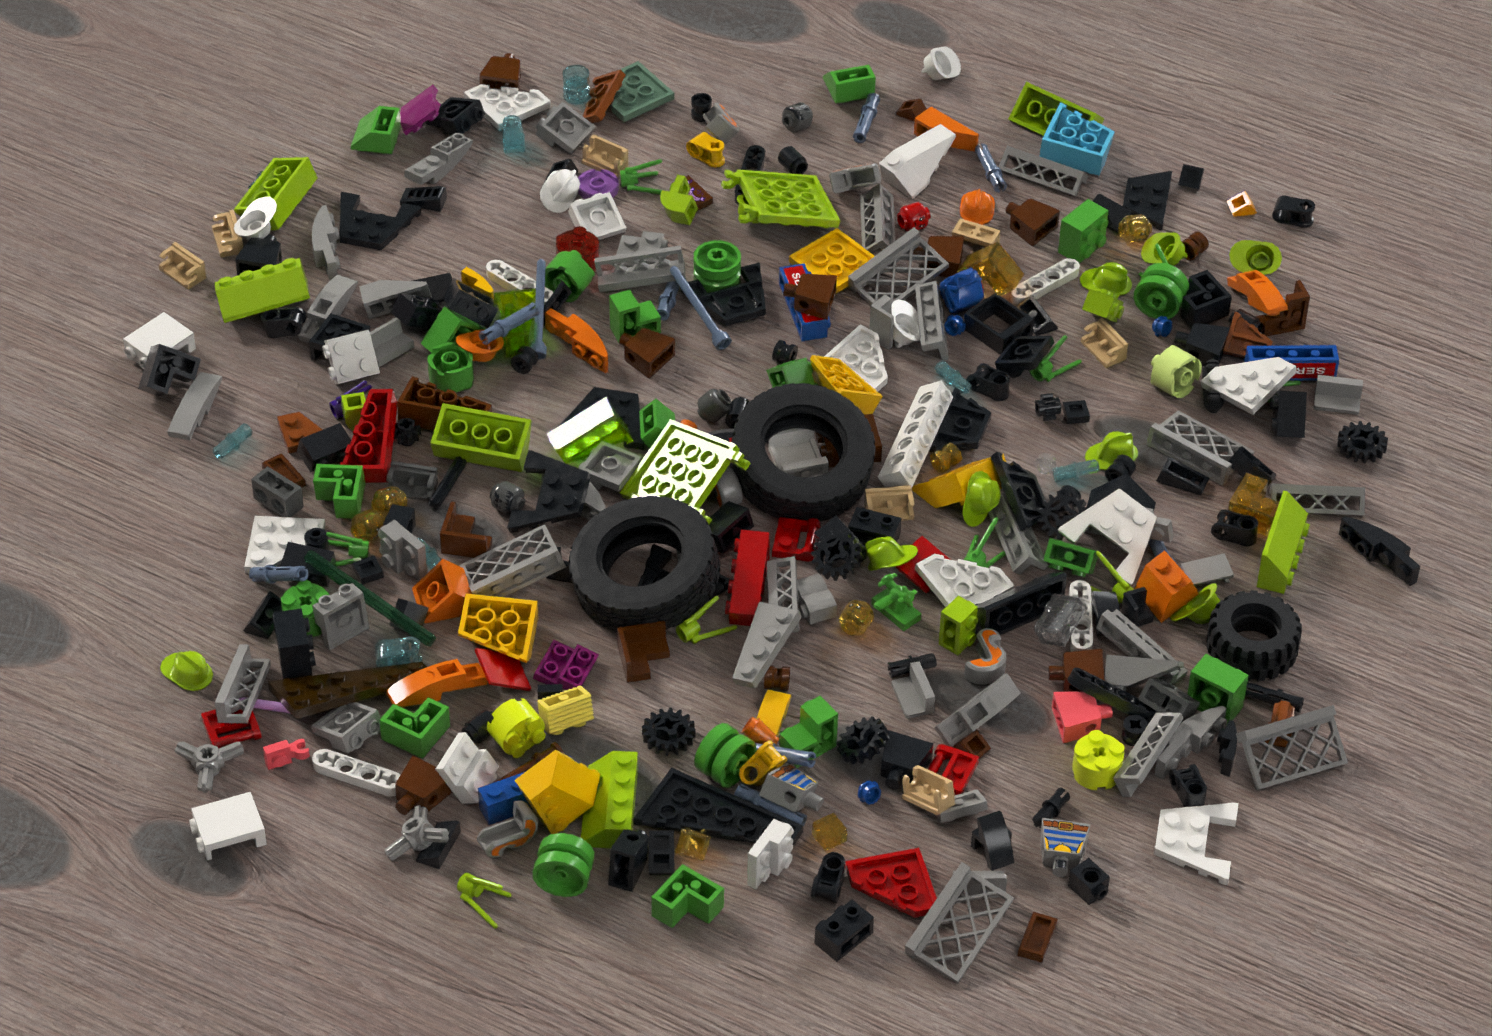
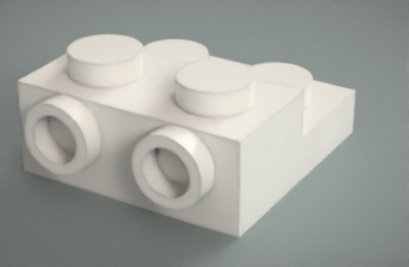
M610 192L605 194L597 193L591 198L585 200L578 199L570 204L568 213L576 230H580L586 244L626 231L624 221Z
M369 330L324 341L325 345L322 346L323 353L326 359L329 358L331 367L328 368L331 381L334 380L335 384L380 373Z
M463 732L457 734L436 767V771L462 804L479 803L478 788L489 785L497 779L496 771L499 765L486 749L479 750L467 733Z
M773 819L748 852V886L757 889L762 881L765 882L768 879L770 873L778 876L784 868L787 869L791 864L793 858L791 854L793 839L791 836L794 830L789 824Z

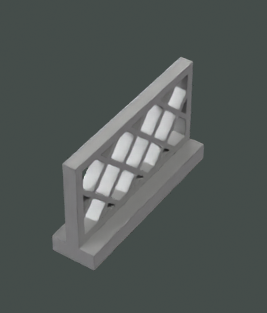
M913 227L848 276L849 289L853 293L858 292L870 305L884 295L892 298V303L895 300L905 301L916 292L915 285L930 282L949 268V263L920 237V232ZM921 246L925 250V255H913V250ZM900 260H909V267H896V263ZM912 260L925 261L924 268H912ZM927 261H937L940 266L937 268H927ZM883 272H893L892 280L880 279V275ZM908 273V280H895V274ZM911 273L924 274V277L920 281H912ZM867 284L876 285V292H866L863 287ZM879 285H892L891 293L879 292ZM894 286H907V290L904 293H894Z
M1180 411L1174 413L1160 425L1154 423L1150 427L1146 445L1200 472L1222 486L1228 482L1229 475L1235 471L1231 468L1232 464L1228 462L1234 455L1233 452H1236L1243 446L1254 455V451ZM1180 420L1185 424H1176V421ZM1179 431H1189L1190 434H1180ZM1195 431L1202 432L1204 434H1195ZM1198 441H1208L1209 444H1199ZM1214 442H1221L1224 445H1216ZM1217 451L1227 452L1228 455L1218 454Z
M545 524L460 564V567L464 568L472 594L505 597L566 567ZM545 534L541 541H534L535 538ZM522 546L519 552L513 551L514 548ZM529 547L536 548L534 553L526 552L528 551ZM501 556L498 562L491 561L493 558ZM508 557L515 558L512 564L505 563ZM476 566L479 567L476 572L468 571ZM486 568H493L490 574L484 573Z
M1334 705L1236 733L1238 743L1242 742L1256 790L1348 763L1334 719V715H1337ZM1327 722L1331 731L1328 739L1317 734L1321 724ZM1300 730L1310 734L1305 746L1295 740ZM1280 736L1288 741L1283 752L1272 747L1276 737ZM1314 738L1325 743L1320 755L1309 749ZM1258 743L1266 748L1261 759L1253 755L1250 745ZM1292 744L1303 750L1298 761L1287 755ZM1329 746L1337 751L1339 761L1331 762L1324 758ZM1270 751L1280 756L1276 768L1265 762ZM1307 753L1318 759L1312 769L1302 764ZM1284 760L1296 765L1291 775H1286L1280 771ZM1262 766L1273 772L1270 780L1265 783L1261 782L1259 775Z
M961 862L905 945V953L912 958H918L957 984L1014 901L1013 896L971 871V867ZM971 880L981 885L982 894L968 896L966 887ZM964 891L965 897L959 898ZM999 896L1005 900V903L1001 908L990 910L987 897ZM984 898L987 911L972 913L970 901ZM966 902L969 914L954 917L953 906L956 903ZM950 912L951 918L945 919ZM988 916L989 927L976 931L973 918ZM970 919L973 932L958 934L956 922ZM952 923L955 935L940 938L939 927L942 924ZM936 933L937 939L931 940L934 934ZM978 935H983L978 941ZM974 936L975 948L962 952L959 939ZM956 940L959 953L944 955L941 943ZM938 944L941 956L929 958L922 953L927 945ZM964 956H969V957L967 958V960L964 962V958H963V957H964ZM960 957L962 967L957 975L947 969L945 960Z

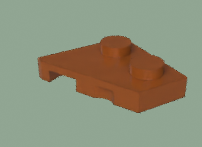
M1235 312L1223 354L1245 359L1247 346H1272L1273 341L1266 335L1261 334L1253 324H1249L1243 319L1240 313Z
M300 412L277 416L278 425L288 453L297 452L301 438L323 430Z

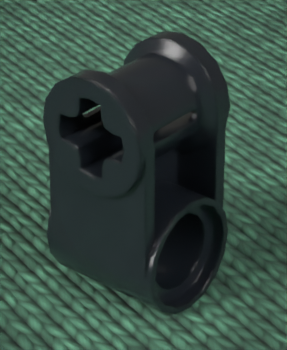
M1287 195L1280 196L1276 201L1272 218L1280 224L1295 225L1302 228L1310 227L1314 223L1312 212L1315 210V203L1308 199H1299Z
M299 307L272 309L265 311L261 315L267 336L274 339L299 335L302 330L301 324L307 318L305 311Z
M981 363L977 366L976 372L966 378V384L974 392L981 393L995 401H1004L1009 397L1010 376L1006 372L997 370L988 364Z
M1226 509L1219 511L1217 515L1218 521L1211 528V533L1215 538L1246 547L1256 543L1258 520L1255 517Z
M1191 764L1186 769H1171L1169 771V780L1183 807L1204 806L1207 785L1202 779L1198 767L1195 764Z
M831 852L823 857L818 874L813 881L811 897L816 898L820 896L831 899L833 903L838 902L845 878V858L840 853Z

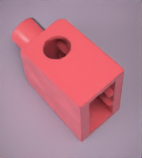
M1053 692L1052 711L1063 743L1078 740L1093 730L1100 731L1101 720L1113 717L1112 706L1108 704L1098 705L1095 697L1085 692Z

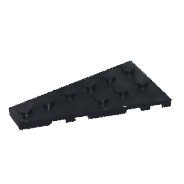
M674 768L669 770L634 817V825L754 844L773 819L787 823L793 828L794 833L791 836L793 846L803 833V825Z

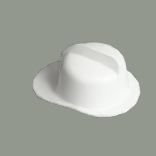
M938 47L933 48L931 53L924 58V68L921 70L922 73H927L933 80H941L959 75L961 65L952 49Z
M567 169L553 171L543 184L540 191V199L548 210L555 213L564 212L576 198L580 182L575 175V169L572 171Z
M262 197L252 202L235 223V233L239 236H244L248 241L250 238L264 239L268 236L271 229L270 220L277 208L275 200L271 197Z
M895 300L891 305V314L894 316L893 340L895 346L900 348L903 345L911 344L913 341H920L918 313L911 304L904 300Z

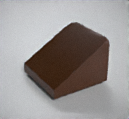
M920 98L907 100L897 110L896 115L915 121V117L927 109Z
M977 729L953 746L956 749L979 756V758L991 749Z

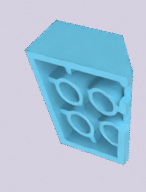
M1060 102L1042 138L1039 156L1099 176L1105 165L1114 131L1094 120L1088 121L1082 118L1080 112L1075 111L1073 113L1066 109L1067 105Z

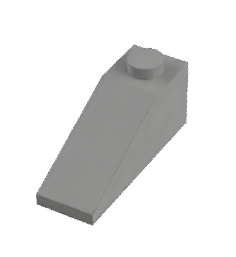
M379 280L359 286L369 319L391 313L400 293L432 298L427 282Z
M1107 655L1104 681L1126 691V687H1136L1146 683L1149 678H1158L1184 667V662Z

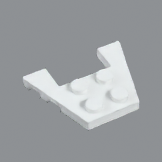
M1117 489L1060 526L1058 532L1075 544L1087 528L1092 526L1128 554L1116 571L1132 587L1157 516L1121 489Z
M1238 803L1161 809L1154 855L1182 867L1185 865L1198 870V874L1205 877L1208 875L1219 879V883L1228 885L1231 861L1205 857L1209 823L1235 827Z

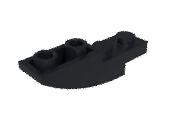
M1346 516L1341 519L1339 535L1344 541L1354 547L1360 555H1363L1370 562L1378 558L1382 564L1391 569L1409 586L1417 583L1420 565L1409 557L1411 548L1394 535L1370 523Z

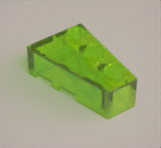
M536 288L495 292L494 302L499 309L495 315V320H503L530 303H535ZM535 317L509 331L507 336L502 337L506 357L516 355L521 346H530Z
M606 398L548 433L555 451L566 464L589 457L591 450L596 448L601 441L612 445L624 441L627 444L634 442L626 424Z

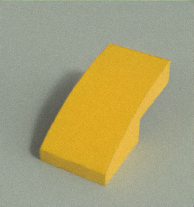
M465 267L461 271L462 283L492 297L494 300V290L490 284L477 272Z
M767 690L756 719L760 718L778 737L792 696L786 693Z

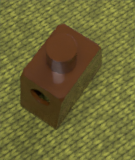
M506 53L504 57L492 56L479 75L480 85H489L490 89L500 90L501 87L518 88V91H520V60L516 59L511 53Z
M1028 199L1020 206L1010 202L1006 207V213L1011 216L1010 229L1031 246H1035L1059 225L1060 210L1034 199Z
M929 237L928 244L949 263V268L938 276L948 278L959 273L964 237ZM917 247L913 250V255H925V250L922 247ZM927 261V268H937L940 266L937 261Z
M802 274L798 285L785 283L783 296L794 298V309L796 311L828 320L836 294L837 276Z
M646 328L641 329L634 336L623 333L619 340V344L624 346L625 361L649 379L675 356L674 338Z
M1102 649L1064 653L1062 666H1049L1048 680L1062 681L1063 692H1083L1072 686L1067 680L1073 668L1083 669L1104 680Z
M412 756L395 784L396 799L398 800L395 808L402 815H407L417 805L426 807L429 812L448 797L452 790L436 771V766Z

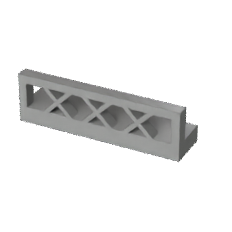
M1008 145L999 165L1003 172L1075 197L1078 194L1081 183L1086 184L1088 175L1083 171ZM1008 158L1015 159L1019 163V166L1013 169L1005 167ZM1028 165L1035 166L1038 172L1031 176L1027 175L1024 167ZM1049 171L1055 173L1058 179L1047 182L1043 174ZM1067 178L1076 180L1073 190L1065 188L1063 180Z
M878 184L860 196L862 247L870 253L879 248L884 250L896 241L893 195L884 186Z
M681 246L594 258L599 292L676 281L670 273L672 266L678 267L686 279L685 262ZM671 254H677L679 260L669 261L666 257ZM651 257L657 260L654 264L644 262L646 258ZM625 261L636 263L633 267L628 268L622 265ZM605 264L614 266L612 270L602 271L601 265Z
M937 281L915 285L922 350L925 352L939 349L942 361L949 360L944 327L943 300Z
M1295 484L1269 485V494H1271L1270 512L1277 511L1276 494L1282 495L1284 490L1288 491L1291 495H1298L1294 498L1296 501L1301 496H1310L1315 503L1310 508H1303L1307 513L1360 516L1365 514V487ZM1325 497H1334L1338 504L1333 509H1326L1320 501ZM1348 498H1359V510H1350L1344 502ZM1318 504L1322 509H1314V507ZM1341 505L1345 510H1338L1337 508Z
M1001 491L1000 502L989 512L991 521L998 517V522L994 528L1013 572L1020 575L1030 565L1044 570L1048 567V564L1043 561L1044 555L1032 527L1020 531L1013 511L1009 506L1007 496Z
M795 556L767 561L768 604L783 607V602L787 599L792 602L787 608L798 610ZM784 566L791 567L785 574H782L779 567ZM783 583L791 584L785 592L782 591ZM799 622L792 633L799 632Z
M1116 609L1114 612L1106 610L1101 614L1097 629L1129 657L1176 661L1119 610ZM1183 667L1158 678H1162L1174 685L1187 674L1188 670Z
M239 644L215 700L218 723L248 722L271 667L270 659H251L249 645ZM251 667H259V668H260V669H258V670H256V671H254V672H252V671L250 670ZM252 680L255 681V683H253V684H251V685H249V686H246V685H245L246 683H248V682H250V681H252ZM245 695L249 696L248 698L242 701L239 700V698ZM240 709L243 711V714H232Z
M1155 713L1113 778L1122 797H1131L1138 785L1142 784L1184 719L1181 713Z

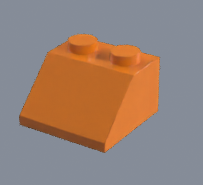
M1165 550L1145 565L1134 588H1146L1145 603L1161 623L1199 595L1192 580Z
M442 559L412 587L416 603L429 607L424 621L425 624L459 617L462 614L465 595L472 594L464 568L445 559Z

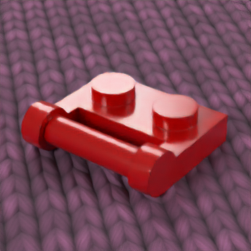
M779 517L772 548V557L787 558L795 556V559L799 561H812L814 557L811 552L814 551L816 539L814 532L821 527V522L815 518L806 521ZM801 532H807L804 547L798 549Z
M216 709L201 713V719L210 744L217 746L218 749L234 742L262 738L253 710L247 723H218ZM240 709L232 714H243V711ZM248 726L250 727V729L222 736L219 738L217 737V735L223 734Z
M939 744L928 770L937 774L943 761L950 759L942 776L953 781L954 796L962 794L979 763V756Z

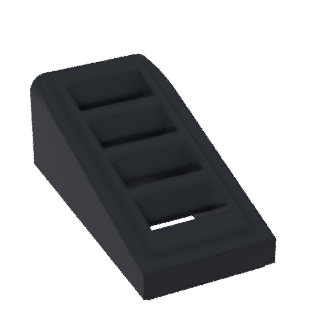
M446 187L406 188L400 200V205L402 203L421 206V209L441 212L447 199Z
M1168 457L1156 481L1201 495L1210 478Z

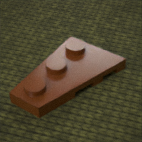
M621 69L593 78L592 83L595 87L590 89L589 93L592 98L586 103L583 117L589 122H600L604 119L607 108L613 103V97L621 88L622 81L626 76Z

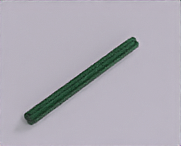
M312 550L307 552L304 557L305 562L340 586L353 583L363 592L365 604L424 645L431 647L436 641L434 634Z

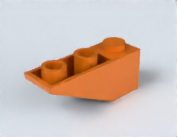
M929 107L915 117L914 135L920 136L941 124L956 134L950 147L975 152L979 134L933 107Z

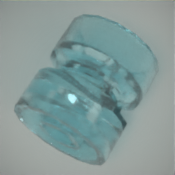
M570 65L562 73L564 100L571 104L585 103L590 97L589 70L582 65Z

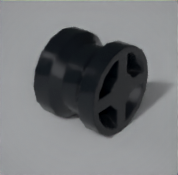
M779 340L773 350V361H783L786 363L795 360L798 346L794 344L787 345L785 341Z
M521 346L517 354L512 357L511 366L518 373L528 374L532 366L537 363L538 354L531 347Z
M1139 715L1126 717L1123 722L1121 736L1124 743L1129 746H1135L1148 726L1147 721Z

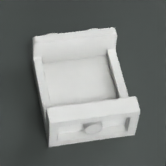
M165 312L123 338L126 357L138 363L143 370L151 346L162 344L176 350L182 348L188 353L196 349L194 333Z
M793 428L781 431L769 439V452L774 465L783 472L803 478L817 477L828 472V460L826 456L822 457L814 439V431Z
M251 792L191 808L193 819L189 820L192 834H198L199 838H196L199 853L204 852L207 861L212 859V850L254 839L256 847L267 845L265 829Z

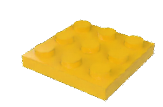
M836 228L789 256V263L792 265L805 263L807 271H811L812 274L837 276V294L849 286L848 276L872 259L874 255Z

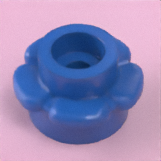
M958 315L948 316L944 324L945 331L951 336L960 335L966 328L963 319Z
M1160 316L1154 320L1152 329L1155 336L1166 337L1170 334L1172 322L1166 316Z
M869 780L860 785L857 795L862 803L874 804L881 796V789L877 782Z

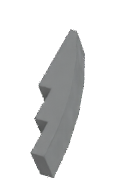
M204 372L199 373L175 412L167 430L169 437L191 440L195 428L200 427L204 415L208 414L223 379L222 376Z

